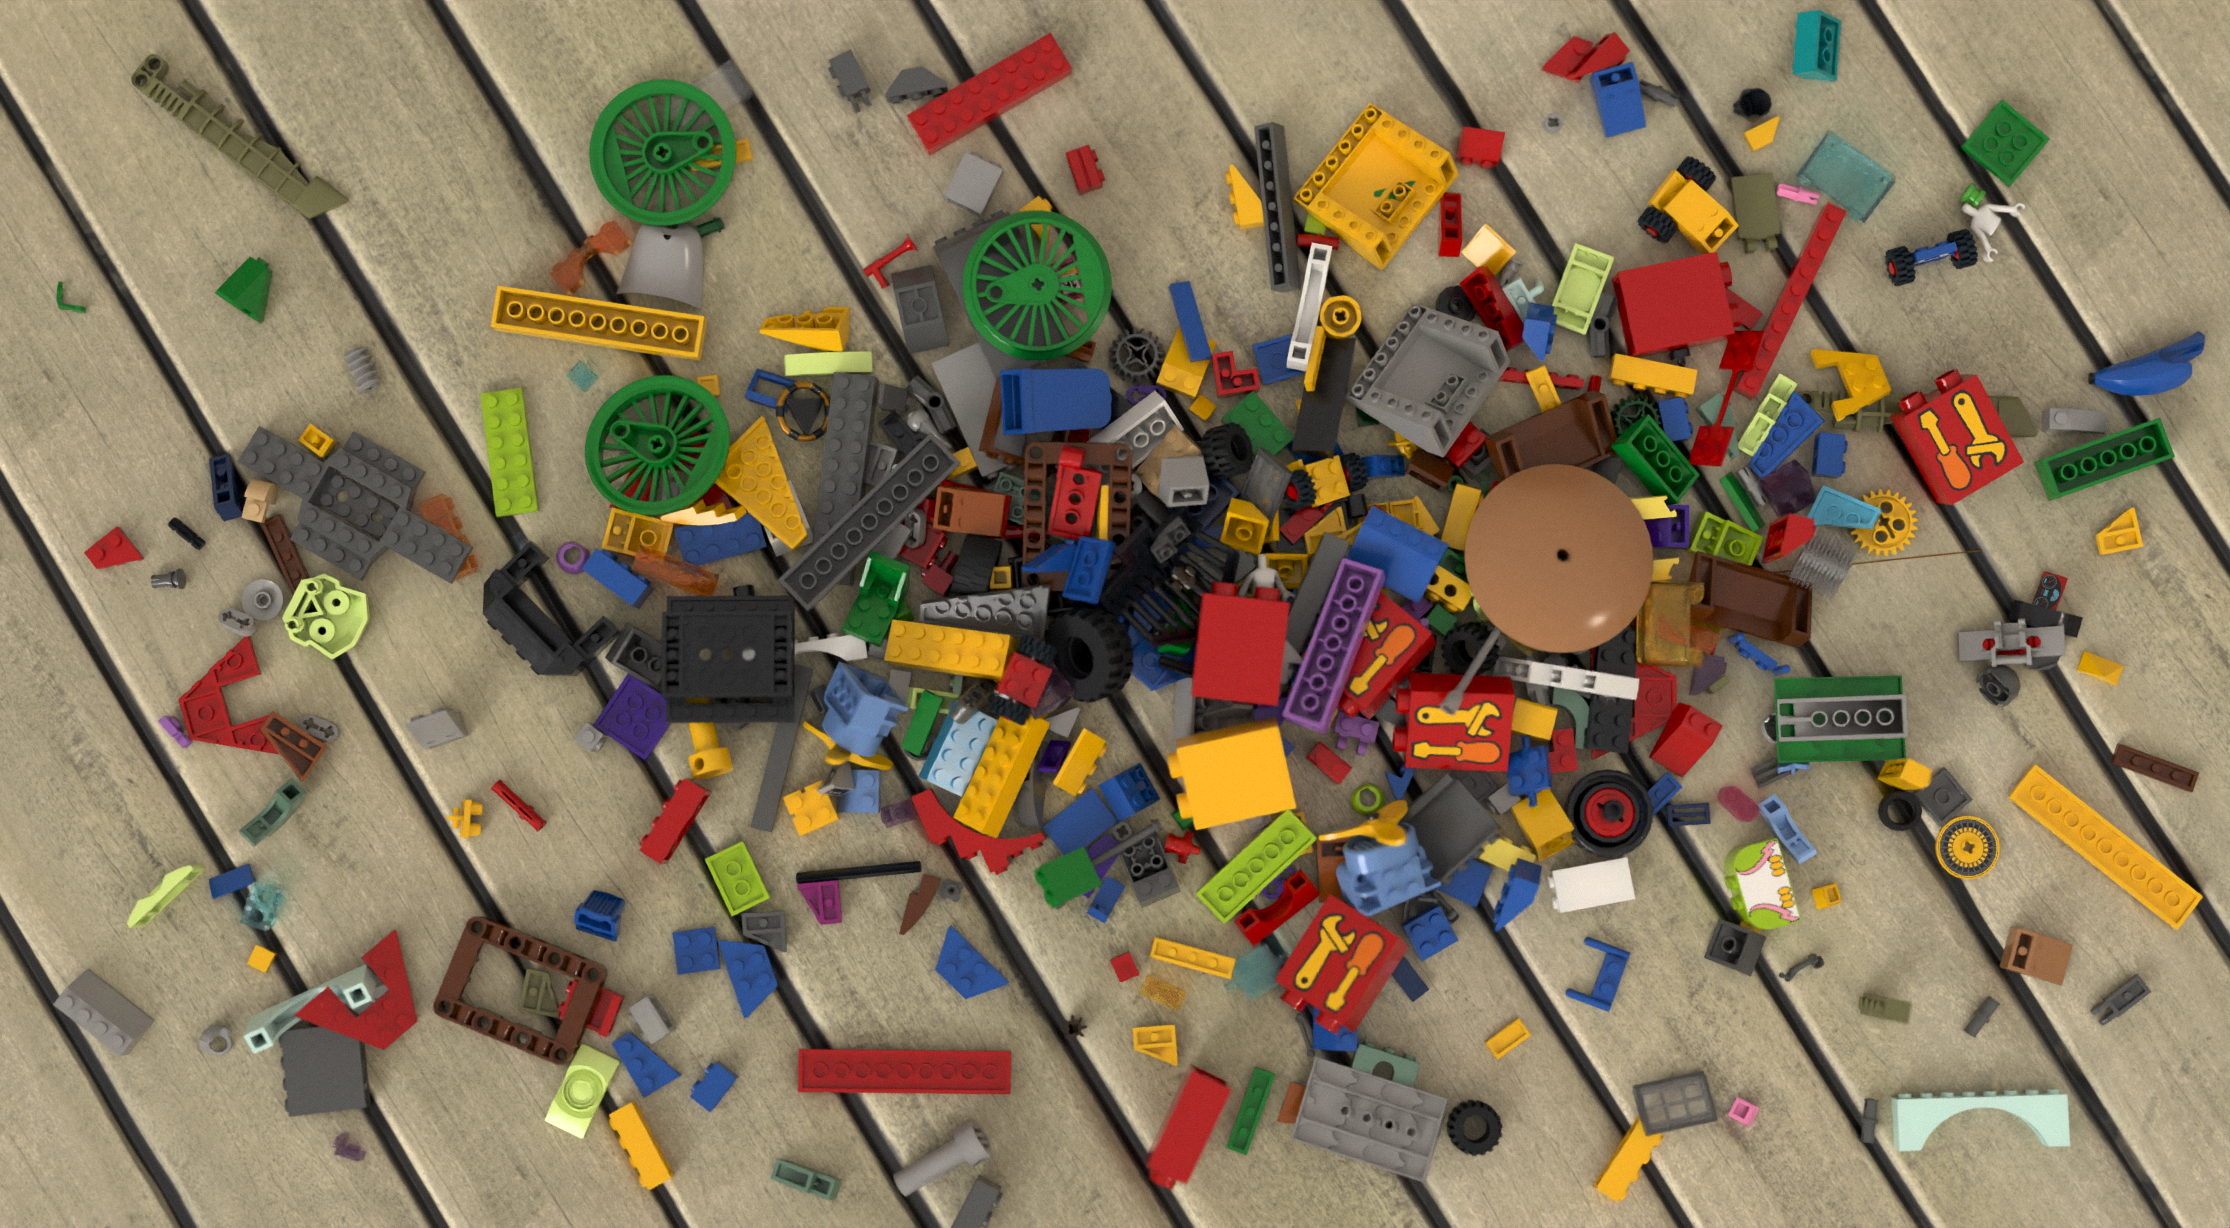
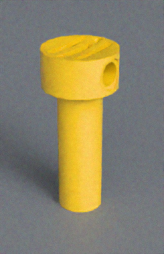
M688 698V703H709V699ZM688 723L695 754L688 757L692 778L695 780L707 779L734 770L729 748H720L715 724Z

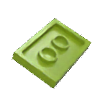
M744 841L705 859L731 916L771 898Z

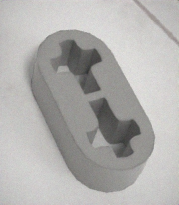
M916 508L905 519V526L912 530L905 543L909 548L919 547L925 542L927 519L925 512L920 508Z
M226 608L218 615V619L225 629L241 636H251L257 630V625L251 616L233 608Z
M305 715L300 721V728L304 732L321 740L333 742L340 737L341 731L339 726L315 715ZM313 719V723L318 725V729L312 727L308 729L309 726L306 722ZM333 727L334 736L327 737L328 734L322 731L323 728L330 729Z

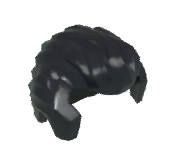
M1746 88L1741 92L1739 99L1733 104V113L1746 118L1749 122H1756L1769 113L1772 107L1770 95L1760 88Z

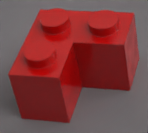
M1233 351L1212 354L1211 360L1218 399L1250 394L1252 391L1255 393L1259 392L1260 385L1257 368L1236 371Z
M1573 728L1553 730L1549 741L1550 752H1548L1550 773L1578 770Z

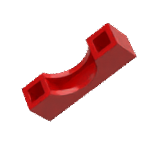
M1300 869L1284 881L1283 892L1276 902L1264 909L1256 910L1249 908L1236 918L1234 922L1254 947L1320 894Z

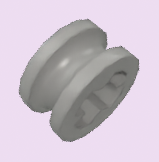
M1557 113L1549 114L1543 122L1545 131L1551 134L1557 133L1563 125V119ZM1548 120H1557L1556 125H1558V127L1553 126L1551 128L1549 126L1550 122H1548Z

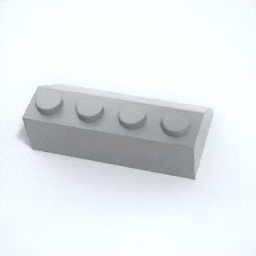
M1184 678L1176 682L1173 752H1177V738L1223 728V718L1203 716L1214 699L1192 696L1190 693L1192 678Z
M89 969L66 987L53 1004L118 1056L128 1055L155 1021Z

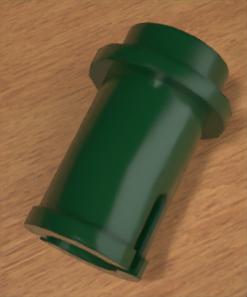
M713 217L714 220L696 225L701 238L717 231L719 233L722 232L721 230L725 229L722 219L720 217Z

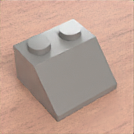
M654 994L644 997L629 1008L631 1020L634 1024H639L642 1029L640 1032L641 1036L646 1042H650L651 1045L676 1030Z

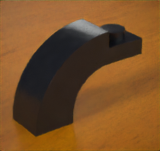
M2014 600L2009 620L2018 622V619L2025 618L2026 625L2034 627L2064 626V634L2076 638L2083 617Z

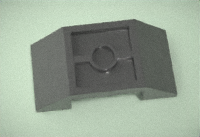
M932 265L891 273L908 353L914 354L950 346Z

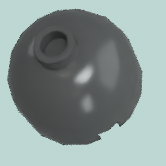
M1990 665L1980 672L1976 678V682L1980 681L1982 687L1979 689L1980 693L1995 706L1998 704L2003 705L2002 707L2007 706L2018 696L2021 687L2017 673L2005 665H1997V667Z

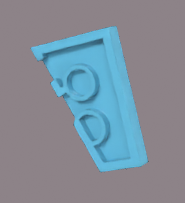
M1823 485L1807 518L1815 519L1813 525L1873 530L1882 510Z

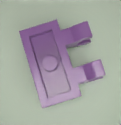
M1338 712L1333 733L1339 734L1335 749L1344 751L1347 738L1351 737L1359 739L1356 754L1366 755L1368 742L1375 743L1380 722L1357 716L1352 719L1345 713Z

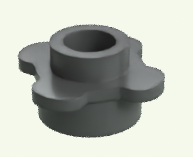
M949 878L943 881V891L940 892L941 898H949L953 902H958L960 900V891L964 887L963 883L953 882Z

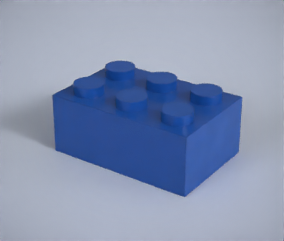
M596 548L581 569L631 606L640 609L654 590L649 586L652 582L639 573L634 575L633 572L635 570L622 561L620 563L616 562L618 557L606 549L601 551Z

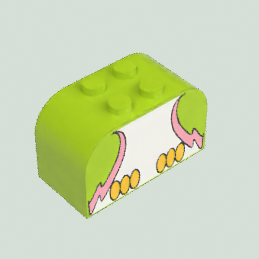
M1766 838L1735 847L1728 853L1724 864L1727 876L1724 877L1727 889H1730L1732 893L1730 898L1732 908L1737 910L1739 918L1745 924L1753 928L1774 929L1802 921L1777 838Z

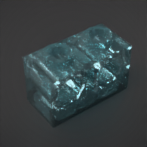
M253 882L239 923L261 930H270V927H273L276 922V909L283 901V889L262 882ZM265 891H268L271 895L268 902L263 899ZM258 911H261L264 915L262 922H258L256 919Z

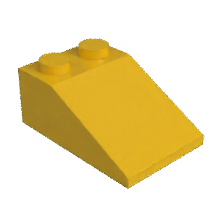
M1181 328L1177 329L1156 385L1195 400L1211 359L1190 362ZM1207 339L1211 354H1213L1217 342Z

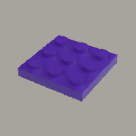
M628 673L593 726L644 760H647L671 723H666V701L661 697V694Z

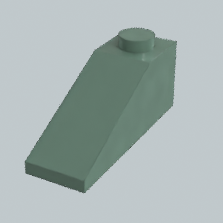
M1720 392L1695 409L1707 426L1714 425L1718 419L1725 397ZM1729 400L1721 426L1734 427L1726 452L1731 460H1733L1740 454L1733 412L1730 407L1731 402Z

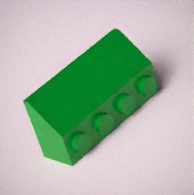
M1649 414L1624 430L1611 446L1652 496L1667 495L1668 498L1664 500L1666 505L1678 504L1700 475Z

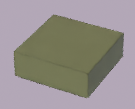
M1723 675L1705 687V690L1708 694H1714L1730 683V680L1726 675Z

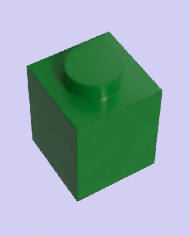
M1439 604L1435 605L1426 617L1429 621V627L1442 637L1457 627L1454 623L1458 619Z

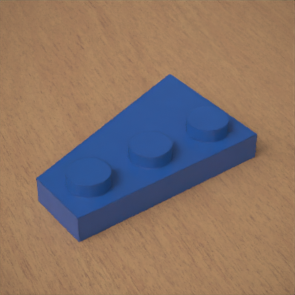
M632 1032L612 1042L613 1047L643 1098L681 1076L679 1072L669 1066L664 1059L654 1053L650 1047Z

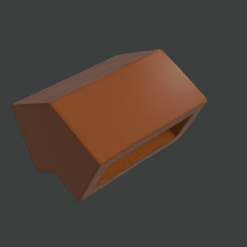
M1088 340L1081 347L1065 356L1090 364L1096 343Z

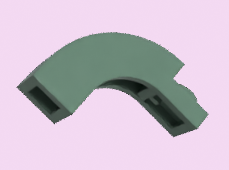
M291 778L276 790L272 801L267 807L243 826L239 833L255 847L267 836L270 837L295 813L304 801L307 792Z

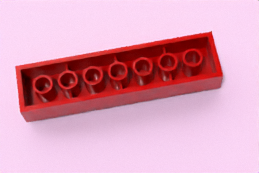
M1049 33L907 115L908 121L928 155L931 156L1072 74V67L1053 35Z

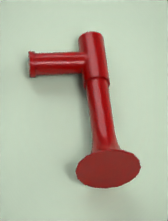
M907 233V238L902 245L881 259L879 258L871 263L863 271L867 277L873 274L879 282L881 289H884L890 284L880 269L907 251L917 250L919 252V250Z

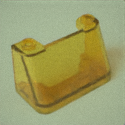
M1678 580L1651 581L1647 597L1637 613L1636 656L1640 664L1703 668L1702 651L1698 647H1690L1691 604H1698L1702 601L1704 583Z

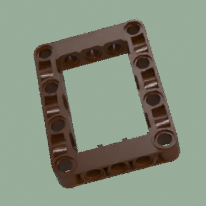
M1034 441L1027 446L1025 450L1023 565L1046 549V467L1048 464H1059L1063 445L1085 450L1083 465H1110L1108 541L1114 542L1115 534H1122L1125 540L1131 534L1132 450L1130 446L1124 443ZM1034 446L1041 448L1042 455L1040 458L1032 456L1031 449ZM1118 449L1126 450L1127 458L1125 460H1119L1116 457ZM1032 489H1038L1041 492L1039 500L1031 498L1030 492ZM1117 491L1125 493L1126 500L1124 502L1116 501L1115 493ZM1030 532H1038L1040 540L1038 542L1031 541L1029 537ZM1119 544L1115 545L1114 551L1120 546ZM1114 551L1104 584L1123 565ZM1023 571L1022 580L1025 587L1050 584V591H1064L1069 571ZM1029 574H1037L1039 576V583H1030L1028 579Z
M475 916L466 923L434 1001L433 1010L439 1017L556 1065L570 1063L576 1055L608 973L606 967L598 962L490 918ZM478 921L483 925L482 931L479 933L475 930V924ZM516 937L521 939V946L519 948H516L513 944ZM484 943L579 980L555 1039L542 1035V1032L521 1023H513L503 1019V1016L482 1007H474L464 1003L465 1000H463L462 995L467 983L471 981L470 975L475 963L480 959L478 956ZM555 952L560 956L558 964L552 961V955ZM594 968L599 972V977L596 980L591 977V971ZM444 1001H448L450 1003V1009L448 1012L444 1011L443 1009ZM484 1016L489 1020V1025L486 1028L481 1024V1019ZM522 1032L526 1033L528 1037L525 1044L520 1041V1034ZM560 1048L565 1049L567 1053L564 1060L558 1055Z

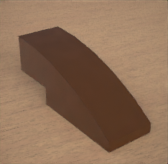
M923 874L919 893L911 892L909 894L899 934H906L924 915L937 892L941 878Z

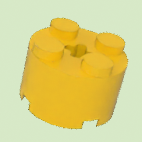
M1349 296L1331 297L1323 304L1320 310L1318 325L1324 327L1325 334L1330 339L1350 338L1356 333L1361 323L1360 307ZM1343 315V320L1340 322L1336 320L1337 316Z

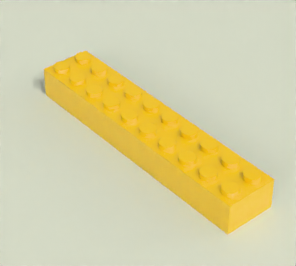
M497 286L491 327L496 331L701 361L708 320L704 316Z

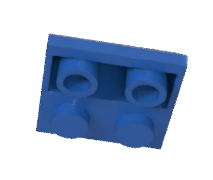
M1530 302L1525 317L1522 338L1538 359L1544 361L1545 355L1550 354L1557 314H1554L1555 306Z
M1141 763L1099 785L1119 822L1160 800Z

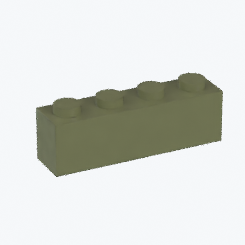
M1864 993L1863 997L1859 1000L1860 1014L1905 1024L1909 1023L1911 1002Z

